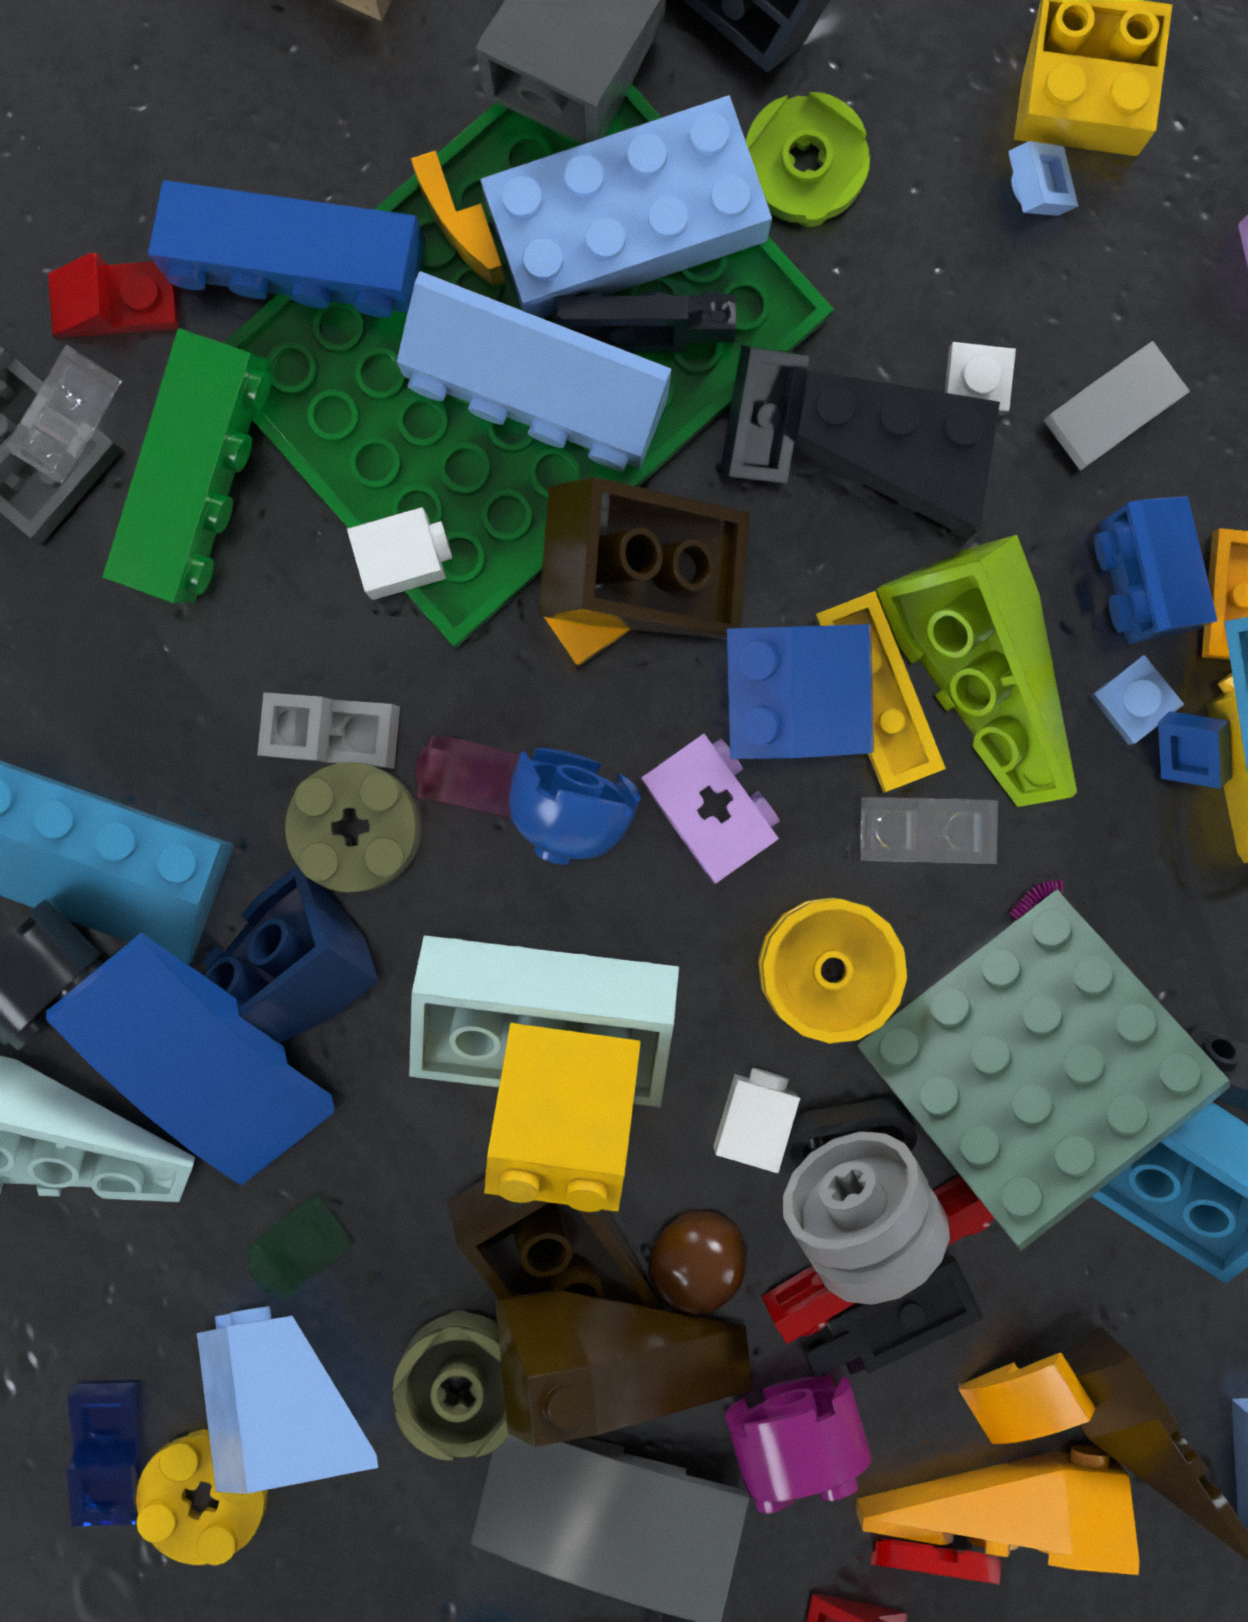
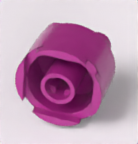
M812 1375L787 1380L762 1389L764 1402L748 1409L746 1398L744 1397L726 1411L725 1419L745 1489L749 1497L755 1500L757 1511L760 1513H773L791 1506L795 1499L818 1493L823 1501H834L850 1496L858 1490L855 1477L864 1472L872 1462V1455L851 1382L848 1378L842 1377L838 1387H834L831 1375H820L818 1377Z

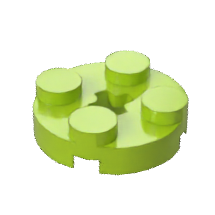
M809 92L808 96H796L788 99L787 95L769 103L753 121L746 137V144L772 215L788 222L799 223L805 227H816L827 219L841 214L860 194L867 178L870 164L869 147L866 142L867 134L859 116L840 99L820 92ZM811 144L816 146L820 150L817 162L822 167L816 171L807 169L804 172L794 167L796 159L790 154V151L794 147L805 151Z

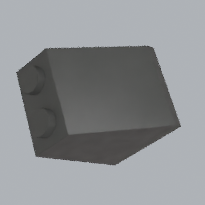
M505 0L475 48L484 97L581 144L606 137L665 17V0Z

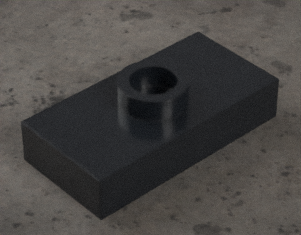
M741 345L720 473L729 477L787 483L809 362L808 355Z

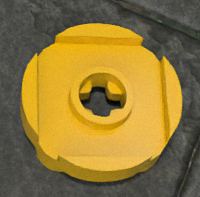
M202 1429L190 1432L187 1436L176 1438L171 1443L169 1442L160 1448L144 1468L136 1491L138 1532L143 1539L153 1543L155 1548L162 1554L175 1561L190 1565L209 1564L216 1566L224 1564L231 1559L234 1553L247 1545L258 1529L267 1507L268 1490L248 1494L216 1492L209 1430ZM201 1482H207L212 1486L210 1496L219 1501L218 1507L216 1509L207 1507L203 1512L196 1511L192 1508V1501L186 1498V1489L196 1490Z

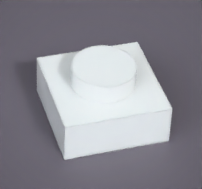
M953 342L949 347L944 393L999 401L998 416L1005 417L1010 408L1016 349Z

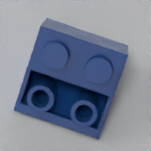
M1188 496L1141 499L1128 502L1099 523L1100 533L1095 534L1094 538L1095 552L1101 569L1103 571H1110L1115 595L1109 597L1110 615L1118 633L1124 632L1127 645L1201 629L1218 622Z

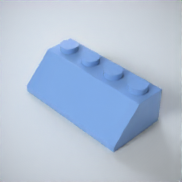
M419 271L414 283L397 358V364L403 377L410 379L407 386L416 393L437 401H444L446 394L469 402L468 411L484 420L500 425L504 424L506 417L530 426L528 434L533 438L558 448H564L566 440L590 449L588 457L591 460L617 471H624L626 464L641 469L669 396L670 368Z

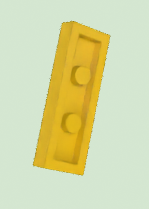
M873 591L817 613L814 616L817 626L871 624L874 753H868L883 793L946 769L876 592Z

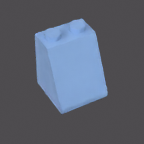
M270 1306L236 1311L216 1316V1329L197 1333L216 1492L248 1494L378 1468L377 1455L293 1316L271 1319Z

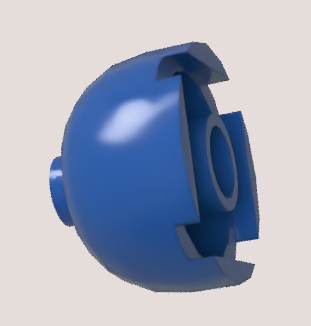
M535 748L532 760L523 751L520 753L509 790L511 820L525 840L535 846V854L548 862L566 865L570 863L571 859H591L604 855L623 839L634 819L641 800L639 789L620 773H618L615 784L608 779L594 774L600 770L601 763L590 758L562 750Z

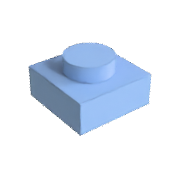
M1028 141L1008 151L1013 169L1012 188L1016 198L1021 203L1023 213L1059 216L1079 207L1064 146Z
M1145 655L1138 657L1090 695L1091 699L1128 745L1137 743L1157 727L1158 722L1169 711L1175 712L1184 705Z

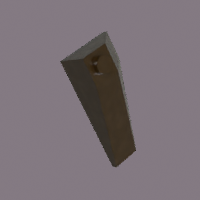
M562 1290L495 1299L507 1432L533 1447L603 1434L752 1391L746 1326Z
M1103 1327L1064 1352L1062 1355L1096 1407L1090 1421L1078 1425L1088 1439L1248 1560V1531L1221 1491L1212 1481L1208 1482L1204 1476L1209 1472L1178 1431L1180 1428L1179 1424L1133 1356Z

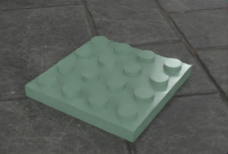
M1058 890L1051 893L893 1016L881 1028L875 1030L857 1044L864 1057L1020 1251L1230 1088V1080Z

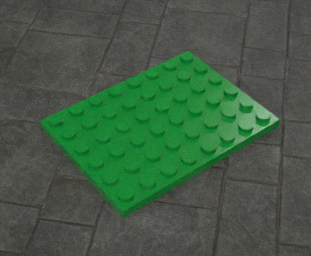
M631 84L606 137L662 117ZM495 102L437 153L456 212L478 204L482 205L505 279L504 284L495 287L481 278L448 242L424 199L416 174H413L374 210L416 216L426 238L421 272L522 311L485 204L480 179L583 144ZM769 236L767 242L607 295L640 296L648 292H661L669 296L689 297L690 295L699 296L705 291L735 295L737 323L734 343L686 344V353H632L670 368L671 376L668 400L642 467L639 469L626 464L624 471L613 470L594 462L588 457L590 449L566 440L564 448L543 443L528 434L530 426L506 417L503 425L484 420L468 411L469 402L446 394L444 401H437L411 390L407 386L410 379L403 377L397 364L408 314L406 312L393 311L390 317H375L357 311L354 305L330 302L327 308H313L295 302L289 295L277 294L222 343L270 359L267 373L271 375L270 391L263 407L260 410L254 411L252 421L347 528L421 507L426 512L430 524L442 521L453 558L441 562L446 579L404 592L456 649L542 573L549 487L589 477H597L639 487L731 406L741 345L792 352L832 316L834 309ZM557 313L542 317V319L557 324Z

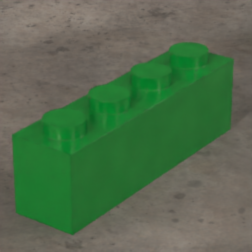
M178 328L102 578L172 603H195L197 595L204 593L213 574L214 561L209 556L216 533L220 534L224 531L232 513L233 500L228 495L235 472H240L245 467L251 452L252 438L247 434L255 410H260L263 407L270 391L271 375L267 373L270 359Z

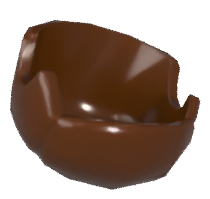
M690 1210L680 1214L674 1222L658 1235L654 1246L650 1249L648 1276L658 1297L677 1312L693 1316L700 1313L706 1315L720 1309L729 1302L741 1287L747 1269L748 1246L737 1225L718 1212Z

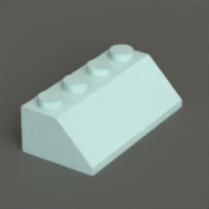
M424 935L412 989L409 1077L499 1088L510 1023L641 1041L633 1104L661 1107L674 1026L679 967Z

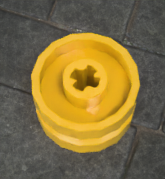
M836 898L807 900L782 913L765 934L757 960L760 988L773 1012L802 1036L829 1044L856 1041L881 1028L900 1005L907 980L904 948L892 926L869 907ZM829 958L840 959L844 964L845 969L836 972L839 978L837 982H828L821 975L822 964Z

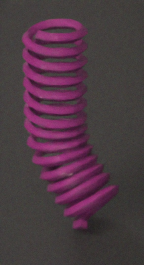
M1060 879L1059 884L1058 880H1055V882L1051 880L1050 883L1046 881V885L1042 882V889L1039 884H1036L1037 890L1031 887L1035 896L1030 891H1027L1028 895H1024L1027 900L1021 898V901H1018L1020 906L1015 905L1019 911L1012 908L1013 912H1009L1010 915L1018 920L1019 917L1021 918L1055 890L1059 891V888L1060 893L1063 895V881Z

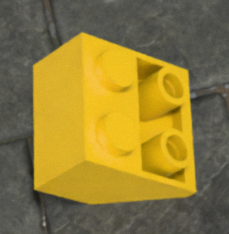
M1040 0L1022 77L1014 140L1138 156L1156 132L1173 4L1144 0Z

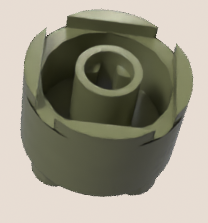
M344 762L322 768L298 785L288 806L285 835L291 856L305 877L331 890L362 892L388 885L408 868L421 844L422 818L414 797L406 786L393 775L371 765ZM352 811H356L358 819L367 820L370 825L369 832L359 834L358 845L353 846L351 837L341 834V824L350 821Z
M454 1311L425 1325L409 1342L394 1375L393 1403L400 1430L408 1441L421 1452L439 1460L453 1461L454 1458L474 1456L477 1458L491 1453L510 1436L507 1432L497 1322L481 1315L467 1313L466 1311ZM462 1376L472 1382L470 1390L464 1388L456 1395L448 1389L451 1379L457 1381Z

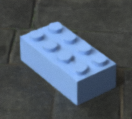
M730 95L480 179L485 204L521 309L539 318L557 313V296H576L584 292H595L607 296L767 242L772 221Z

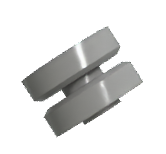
M857 1132L829 1141L811 1152L792 1173L783 1194V1218L793 1236L809 1258L828 1291L847 1302L873 1305L898 1299L922 1285L940 1265L950 1240L948 1216L928 1185V1180L905 1143L885 1133Z

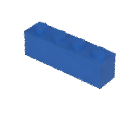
M163 180L148 255L165 275L168 282L184 289L203 290L205 284L227 286L231 292L251 299H265L267 293L289 295L295 302L308 307L327 308L330 302L354 305L357 311L370 316L390 317L393 311L408 313L414 283L419 271H421L426 238L415 215Z

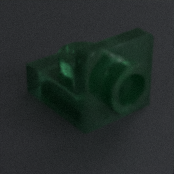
M316 1193L258 1236L245 1249L251 1258L247 1262V1267L251 1276L263 1291L268 1294L275 1291L279 1298L285 1301L301 1285L350 1250L354 1243Z

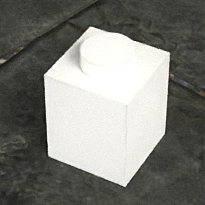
M423 507L347 529L364 591L372 600L446 579L441 562L453 558L442 521L430 524Z
M752 1068L749 1078L734 1074L713 1145L716 1155L771 1172H779L800 1101L796 1092L786 1089L789 1081L788 1078L757 1068Z

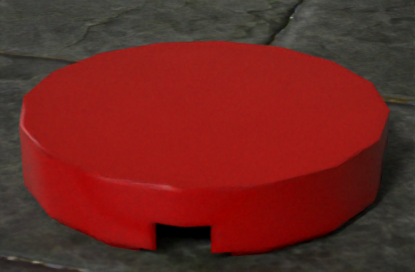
M877 1538V1541H873L870 1565L1000 1585L1002 1560H999V1556L972 1551H960L935 1547L934 1545Z

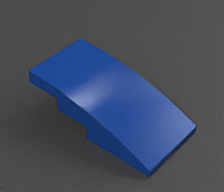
M142 932L46 1011L47 1021L101 1076L143 1114L195 1155L241 1186L335 1113L332 1095L287 1065L284 1047L239 1016L235 997Z

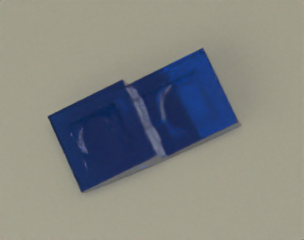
M137 1382L74 1384L68 1395L73 1455L66 1468L72 1527L136 1525L138 1517L136 1491L140 1479V1421Z

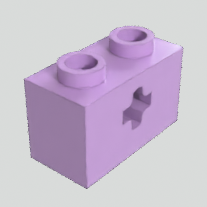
M704 733L641 777L640 781L712 883L716 884L777 841L779 838L771 827L780 822V820L758 790L748 796L734 776L743 768L737 759H730V748L723 739L720 738L712 744ZM705 788H708L713 795H718L723 791L728 795L730 802L724 807V812L728 819L723 823H720L714 816L708 817L705 820L699 816L697 809L704 803L700 792Z

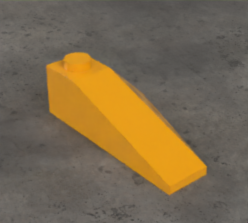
M1074 1445L1071 1447V1453H1043L857 1498L856 1514L862 1531L937 1545L952 1543L954 1534L967 1536L966 1539L969 1543L986 1549V1554L1008 1557L1011 1550L1022 1546L1049 1554L1048 1565L1074 1570L1139 1575L1140 1561L1129 1474L1116 1459L1110 1457L1100 1447Z

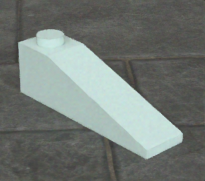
M0 1056V1194L3 1184L7 1183L37 1185L39 1196L60 1197L62 1188L72 1186L91 1187L98 1196L104 1199L180 1201L193 1168L194 1156L16 1059Z

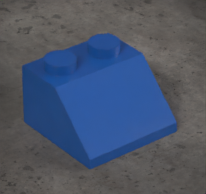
M871 624L727 629L730 759L806 758L874 753Z

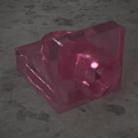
M432 736L429 745L422 749L416 763L415 779L419 783L417 796L493 815L509 817V790L519 754L457 738Z

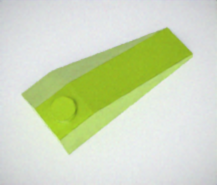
M1013 535L964 549L876 589L899 648L911 664L917 660L921 663L940 689L935 696L946 711L954 708L975 736L973 748L1016 806L1022 807L1072 798L1077 793L1040 595L1018 536Z

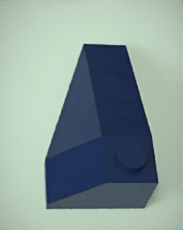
M297 865L251 902L241 915L248 923L229 947L224 950L216 945L203 961L209 967L205 977L236 998L239 1016L278 1043L332 1019L379 982L365 937L327 888L305 877Z

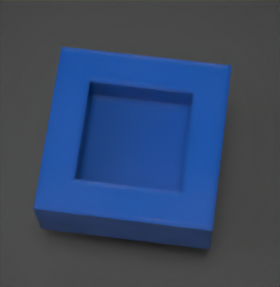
M1169 711L1158 722L1161 779L1222 789L1232 778L1229 720Z

